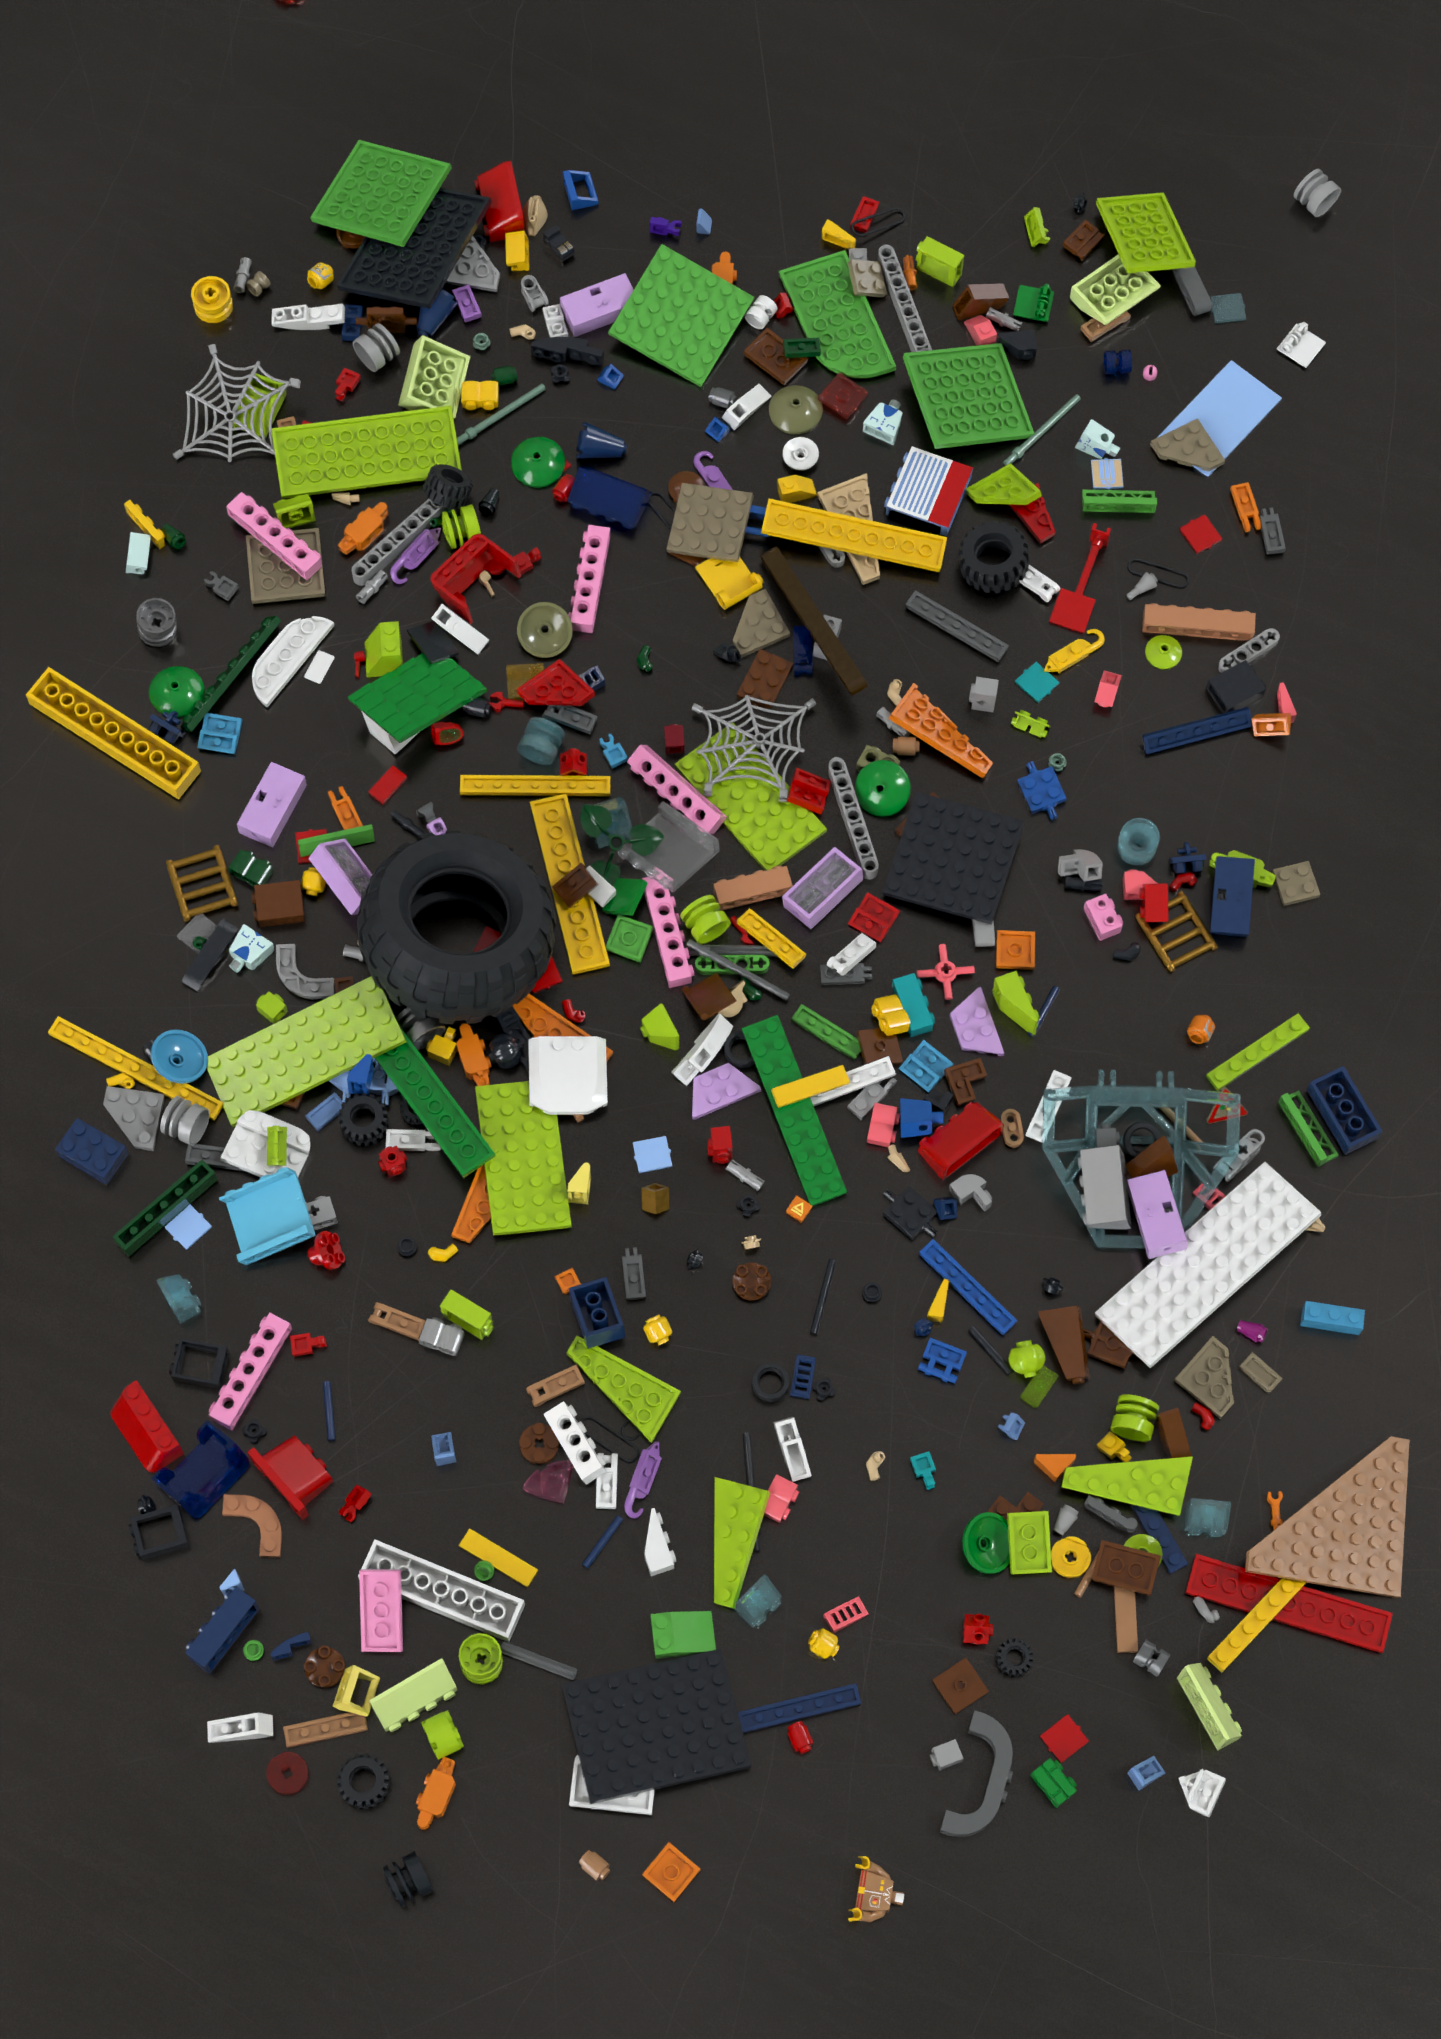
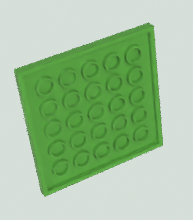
M358 140L311 215V221L404 247L451 171V164Z
M661 244L608 334L702 387L752 304L754 296Z
M1002 343L904 353L903 360L935 449L1026 439L1035 434Z

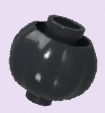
M502 1033L491 1040L489 1044L491 1049L487 1050V1053L493 1065L497 1063L500 1068L509 1069L519 1063L521 1050L524 1049L520 1038L516 1040L511 1034Z

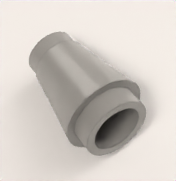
M1065 1504L1063 1508H1060L1053 1530L1063 1536L1077 1520L1079 1512Z

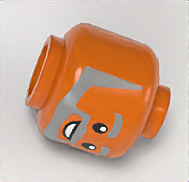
M1208 1015L1194 1016L1187 1029L1190 1040L1197 1044L1208 1042L1215 1030V1024Z

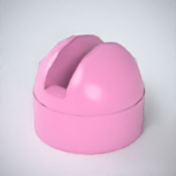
M1147 365L1144 368V379L1152 381L1157 377V368L1154 365Z

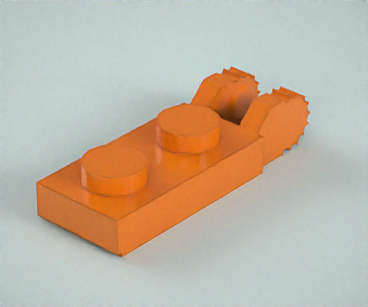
M1249 482L1231 486L1230 490L1245 532H1250L1249 518H1253L1256 530L1261 529V522L1258 516L1259 511Z
M343 786L338 787L339 793L343 798L338 801L334 793L328 791L332 807L343 830L363 826Z

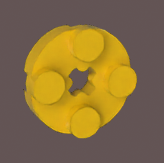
M1065 1537L1056 1542L1051 1550V1566L1063 1577H1080L1090 1565L1091 1553L1086 1543L1077 1537ZM1074 1553L1073 1557L1076 1558V1561L1068 1562L1065 1554Z

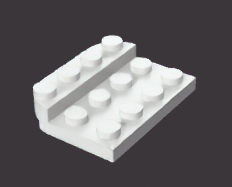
M248 1110L238 1119L220 1160L259 1177L277 1173V1170L283 1167L296 1171L297 1177H299L309 1156L310 1137L296 1126L265 1113ZM267 1127H287V1166H267Z
M578 1755L576 1756L569 1806L652 1815L654 1790L590 1804Z

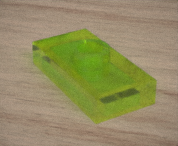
M1043 1365L1020 1398L1037 1409L1059 1375Z

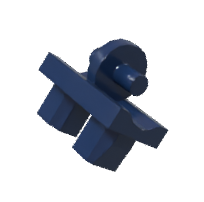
M165 711L162 716L166 718V721L152 714L149 718L153 720L149 727L151 732L160 735L163 728L168 729L163 739L172 744L176 742L179 736L183 737L185 735L184 731L173 725L174 723L176 725L181 723V720L177 719L178 713L176 711H172L170 714Z
M1184 842L1183 848L1177 849V854H1184V856L1169 858V863L1173 864L1175 874L1186 872L1185 862H1191L1192 872L1203 871L1206 854L1190 856V853L1197 852L1196 847H1190L1188 842Z

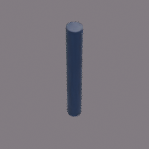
M1057 986L1052 987L1038 1013L1040 1020H1038L1036 1033L1060 990Z
M324 1381L322 1383L327 1441H334L335 1429L330 1381Z
M617 1515L583 1561L582 1565L588 1569L622 1523L623 1519Z

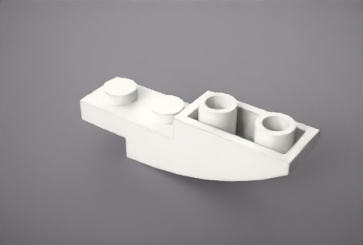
M305 304L272 309V326L285 329H330V325L344 323L345 307L343 304L308 308Z
M719 1013L694 1041L695 1045L671 1073L687 1086L699 1071L702 1073L713 1060L729 1036L733 1025Z

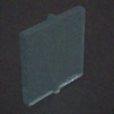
M1241 293L1210 296L1212 302L1211 312H1213L1215 323L1246 320L1245 304H1243Z

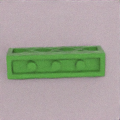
M1082 490V511L1155 513L1157 507L1155 491Z
M1298 1090L1290 1095L1288 1093L1282 1095L1278 1103L1317 1167L1338 1157L1337 1151L1300 1091ZM1296 1097L1301 1103L1299 1109L1296 1107L1292 1100ZM1301 1114L1309 1116L1311 1120L1309 1125H1307ZM1311 1130L1320 1134V1141H1317ZM1321 1146L1328 1148L1331 1155L1326 1156Z

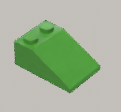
M711 1611L651 1614L655 1659L695 1655L716 1650Z

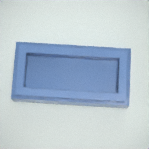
M334 1092L305 1115V1118L318 1132L339 1115V1109H342L341 1105L343 1102Z

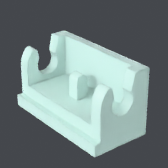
M130 533L126 573L144 574V570H147L151 535Z

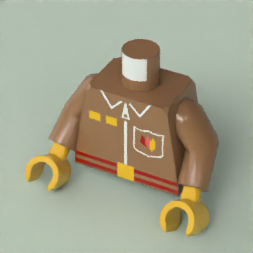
M858 1856V1858L862 1859V1865L855 1864V1867L864 1870H861L855 1908L848 1909V1911L854 1913V1918H848L850 1922L857 1920L873 1922L884 1917L885 1913L889 1912L890 1903L903 1905L904 1893L892 1891L894 1881L891 1880L890 1875L879 1865L871 1862L866 1856Z

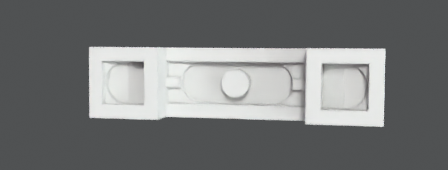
M1055 1070L1053 1071L1025 1136L1042 1143L1044 1142L1072 1077Z

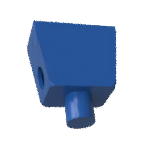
M900 1098L901 1138L929 1135L932 1133V1124H943V1112H932L930 1101Z

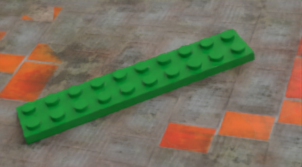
M778 1015L742 1028L809 1204L815 1206L847 1194L811 1098L778 1108L771 1092L772 1088L802 1079Z
M402 1030L407 1042L375 1057V1060L462 1177L465 1178L496 1155Z

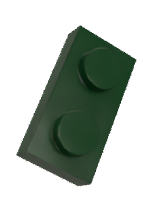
M818 337L783 339L782 344L785 358L817 357L821 355Z

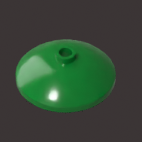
M532 437L524 440L515 448L511 457V467L514 476L522 484L533 488H542L553 484L560 478L565 468V456L563 450L555 441L546 437Z
M173 666L160 671L153 678L149 686V698L154 709L162 715L165 711L169 714L172 711H176L178 713L177 718L185 717L188 713L191 714L195 709L193 707L195 703L200 699L202 700L205 696V688L201 677L192 669L183 666Z
M878 760L871 762L859 772L856 778L855 794L861 807L870 814L876 816L893 815L906 805L910 797L911 784L909 777L901 766L892 761ZM879 785H882L884 788L882 792H879L877 789Z
M992 1512L980 1513L974 1516L966 1525L963 1533L964 1554L968 1562L976 1570L987 1574L1000 1572L1010 1563L1008 1522L999 1514Z

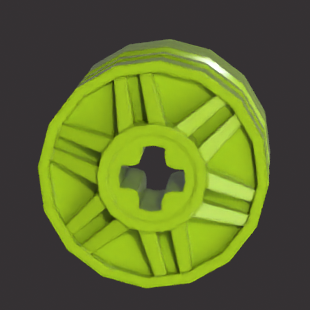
M472 504L460 507V516L456 515L454 509L450 510V519L447 511L442 512V528L451 549L456 548L455 540H458L461 547L464 544V537L469 540L473 535L481 534Z
M706 895L695 900L680 915L686 927L692 929L691 935L695 941L701 945L718 938L731 924L725 912L719 911L720 905L716 902L713 895Z
M1120 1395L1118 1405L1116 1406V1411L1119 1414L1114 1415L1111 1431L1129 1440L1139 1442L1151 1441L1154 1425L1151 1422L1156 1421V1414H1158L1159 1410L1158 1404L1136 1395Z
M477 1633L463 1641L459 1648V1662L462 1674L467 1680L475 1684H487L499 1676L503 1665L502 1651L494 1637L488 1634ZM481 1658L485 1663L483 1665L480 1662L478 1663V1659Z

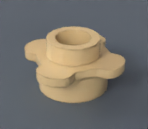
M756 1235L745 1237V1241L741 1242V1244H744L745 1249L760 1247L759 1241L761 1238L757 1239Z

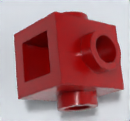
M575 748L568 749V751L560 754V775H587V754Z
M389 1146L381 1151L378 1164L382 1172L386 1171L388 1177L399 1175L406 1170L405 1161H407V1157L403 1150L399 1151L397 1146Z
M965 1614L963 1643L988 1644L989 1636H993V1624H989V1616Z

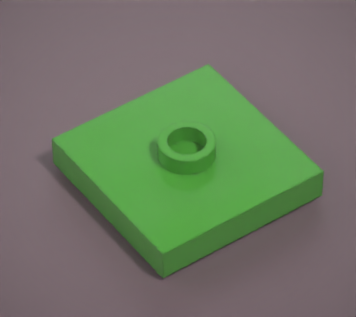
M618 914L605 946L606 951L641 963L654 926Z

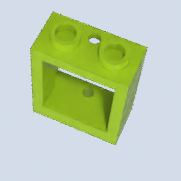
M927 236L924 242L921 241L917 247L916 269L954 287L962 275L964 255Z
M453 1290L449 1291L440 1305L444 1318L461 1326L462 1329L481 1340L485 1336L488 1337L494 1328L490 1312Z

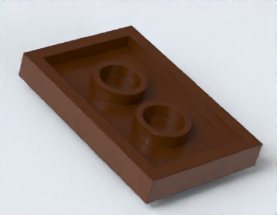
M766 328L744 350V355L781 384L785 385L808 362V358H785L782 344L783 339L769 328Z
M760 649L737 692V698L743 699L745 695L775 703L793 668V663ZM750 700L751 704L771 710L773 705Z
M1101 1540L1091 1580L1151 1596L1161 1556Z

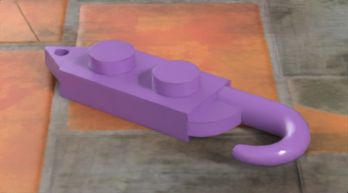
M700 451L694 456V466L702 476L706 486L733 490L718 467L713 465L704 467L700 462L702 456H709L712 459L713 455L710 452Z
M441 528L425 529L401 554L402 556L393 564L390 571L391 578L395 583L403 584L407 581V578L401 580L397 578V571L402 566L407 569L416 568L439 544L438 538Z
M654 1442L647 1449H643L629 1485L630 1490L624 1506L625 1512L630 1518H638L643 1512V1509L640 1508L637 1513H634L632 1505L635 1498H644L649 1494L662 1459L659 1456V1442Z

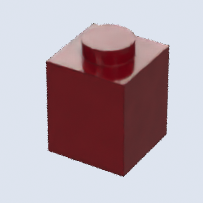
M670 724L664 726L666 754L684 753L683 725Z

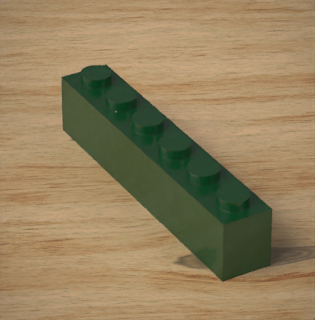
M203 1159L114 1234L112 1237L115 1243L129 1257L218 1180L215 1172Z

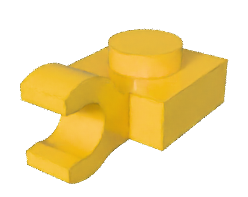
M1111 1431L1097 1444V1448L1111 1459L1117 1456L1123 1462H1128L1132 1458L1129 1455L1130 1452L1124 1448L1126 1446L1125 1442Z

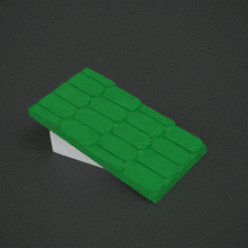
M422 653L416 658H411L392 672L384 674L371 684H366L348 696V699L362 711L369 732L396 754L420 731L488 691L480 681L472 677L468 671L460 667L453 659L447 658L430 664Z

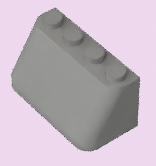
M1120 1146L1080 1150L1081 1157H1078L1079 1169L1082 1168V1175L1079 1176L1081 1187H1084V1194H1081L1082 1205L1086 1207V1212L1083 1213L1084 1224H1087L1089 1228L1131 1229L1127 1180L1124 1175L1126 1174V1164Z

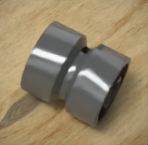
M1146 1639L1134 1658L1133 1663L1142 1668L1146 1666L1148 1672L1158 1677L1171 1654L1163 1649L1157 1650L1156 1645Z

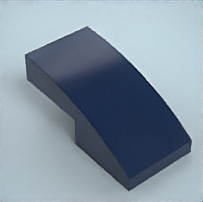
M345 305V319L341 335L343 341H354L361 335L362 325H356L355 319L356 317L362 318V305Z
M309 1632L296 1635L277 1646L270 1653L273 1661L293 1656L292 1648L311 1644Z

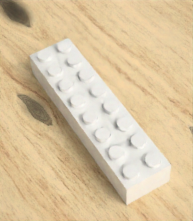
M375 1539L361 1568L401 1570L402 1599L506 1642L510 1641L525 1606L524 1600Z

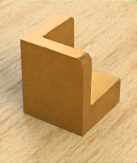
M653 1183L641 1188L642 1210L653 1214L669 1210V1187Z

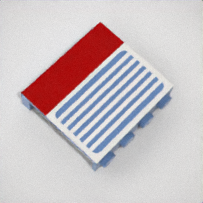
M912 446L910 452L905 453L903 459L905 464L898 470L897 482L892 484L890 490L892 492L891 497L886 498L884 504L886 515H889V512L892 510L941 527L940 534L947 536L972 477L973 467Z

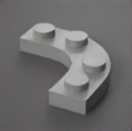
M295 944L276 945L278 975L289 991L306 999H326L335 994L334 978H307L298 971Z

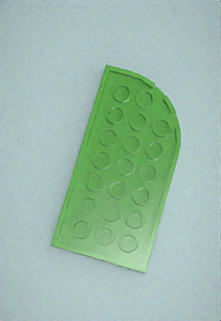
M845 250L779 271L780 279L791 300L805 337L819 338L821 355L816 358L825 367L837 374L851 378H871L896 370V364L866 296L854 295L847 263L850 260Z

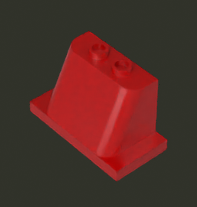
M295 1435L262 1456L253 1447L247 1452L252 1463L273 1483L302 1520L307 1518L309 1514L305 1506L334 1482L325 1470L326 1464L320 1458L316 1460L312 1455L314 1452L307 1443L303 1445Z

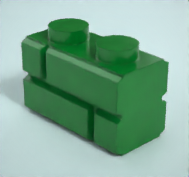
M1049 1758L1033 1771L1030 1776L1053 1805L1058 1808L1077 1792L1075 1789L1077 1785L1070 1776L1066 1777L1063 1774L1062 1770L1064 1769L1057 1760L1053 1761Z

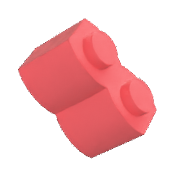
M874 1103L867 1143L888 1147L890 1142H895L897 1131H893L894 1124L898 1125L900 1113H897V1107Z
M776 1474L768 1490L771 1493L764 1516L778 1523L782 1519L786 1520L791 1510L788 1508L791 1501L795 1502L799 1495V1491H797L798 1485Z

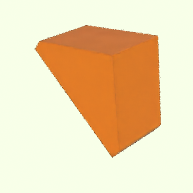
M1036 1454L1034 1463L1056 1482L1064 1474L1065 1468L1071 1467L1074 1464L1076 1454Z

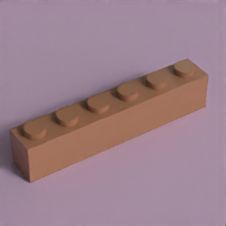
M1151 603L1145 604L1142 632L1249 641L1253 639L1255 634L1256 613H1250L1249 611L1234 612L1229 609H1198L1192 606H1161Z

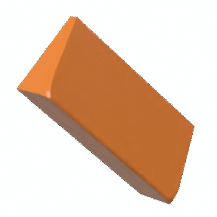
M1291 713L1255 715L1252 718L1254 736L1290 735Z

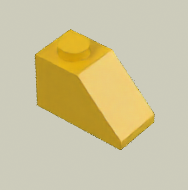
M792 475L777 480V491L780 501L792 503L817 497L812 479Z

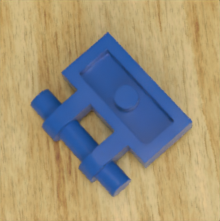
M930 1338L923 1354V1358L930 1361L928 1365L920 1362L918 1370L925 1372V1375L939 1377L942 1379L941 1381L946 1383L949 1381L955 1384L958 1376L951 1374V1371L954 1369L960 1372L967 1351ZM935 1363L946 1366L945 1371L935 1368Z

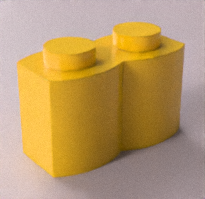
M462 382V408L467 410H475L476 408L493 410L498 408V382Z
M894 994L876 998L871 1010L873 1016H876L879 1020L881 1031H884L887 1036L908 1032L910 1019L907 1012L903 1009L899 997Z

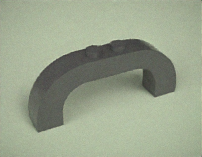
M974 1711L968 1734L983 1738L991 1745L994 1752V1763L983 1803L977 1811L971 1814H959L946 1810L939 1833L952 1837L974 1835L991 1823L999 1809L1000 1803H1005L1008 1792L1004 1790L1006 1782H1011L1013 1771H1010L1013 1751L1008 1733L996 1719L979 1711Z

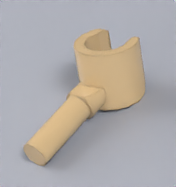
M484 570L479 575V582L487 588L492 597L495 594L488 583L491 576Z

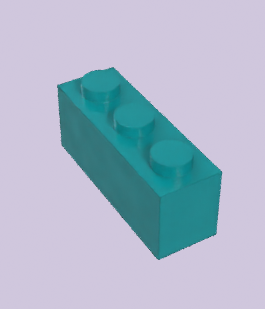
M915 973L893 979L892 988L894 994L899 997L903 1009L907 1012L910 1019L908 1030L910 1037L932 1031L935 1018L933 1013H929L927 1008L929 1002L926 995L923 996L921 989H923L921 980L916 978Z

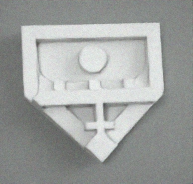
M1203 1769L1191 1775L1178 1778L1190 1809L1210 1817L1226 1779Z

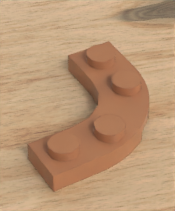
M224 1494L222 1515L246 1517L254 1520L260 1527L261 1532L259 1556L280 1558L282 1529L274 1510L267 1503L253 1496Z

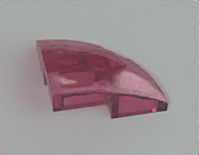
M557 1461L548 1464V1468L542 1470L541 1473L539 1470H536L527 1479L523 1490L547 1500L564 1503L572 1474V1462Z

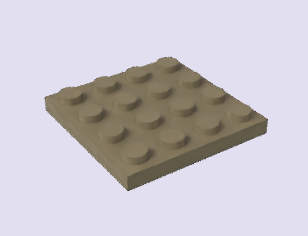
M682 483L667 552L739 562L753 501V493Z
M319 528L294 530L295 537L299 540H304L312 551L316 550L320 554L322 562ZM246 535L252 604L326 596L323 564L306 581L253 535Z

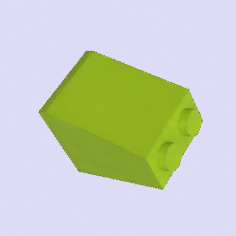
M399 621L379 623L365 641L367 677L383 676L403 664Z

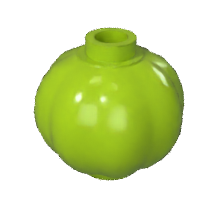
M1031 1340L1017 1342L1016 1348H1012L1009 1353L1010 1367L1015 1372L1024 1374L1025 1378L1036 1376V1372L1045 1363L1044 1350L1040 1345L1032 1344Z

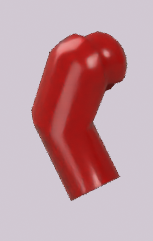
M1191 872L1179 874L1170 883L1169 888L1176 892L1183 883L1193 886L1197 883V878Z
M570 999L562 1001L567 1019L576 1023L584 1020L586 1014L583 1010H574Z
M1195 1402L1191 1411L1202 1417L1201 1427L1205 1430H1210L1215 1422L1211 1411Z

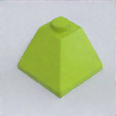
M661 1003L642 1019L641 1033L644 1038L648 1037L651 1043L678 1050L679 1034Z

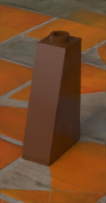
M1071 1306L1038 1311L1066 1379L1072 1381L1073 1384L1084 1383V1379H1090L1081 1308Z

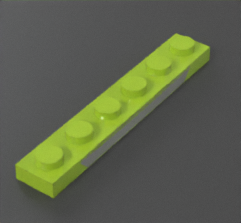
M1298 1013L1209 1072L1206 1077L1214 1088L1219 1091L1309 1031L1310 1027Z

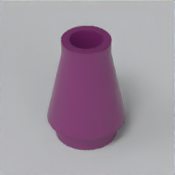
M1240 1320L1237 1327L1238 1332H1241L1256 1343L1264 1341L1268 1328L1264 1327V1324Z

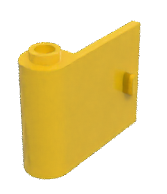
M740 557L739 562L708 559L695 567L724 610L763 588L762 584L764 581L760 574L751 573Z

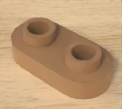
M1007 1109L1001 1115V1122L1004 1124L1003 1137L1006 1145L1016 1148L1023 1143L1024 1139L1021 1117L1016 1110ZM1012 1118L1014 1122L1009 1123L1007 1119ZM1015 1136L1017 1140L1012 1141L1010 1137Z

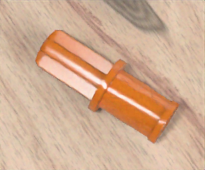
M906 255V257H903V274L911 291L917 288L915 276L917 271L914 268L913 257Z

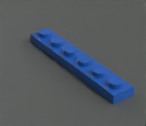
M934 1239L919 1252V1255L944 1279H948L949 1284L1002 1335H1005L1017 1323V1320Z

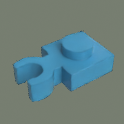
M608 734L610 741L606 743L600 738V745L605 749L603 750V755L611 768H614L628 761V756L620 743L614 745L613 736Z

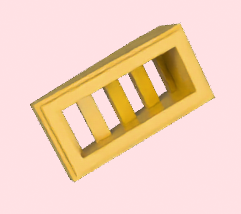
M827 219L822 228L821 239L847 250L855 248L856 239Z
M948 1279L942 1281L928 1311L927 1319L930 1321H943Z

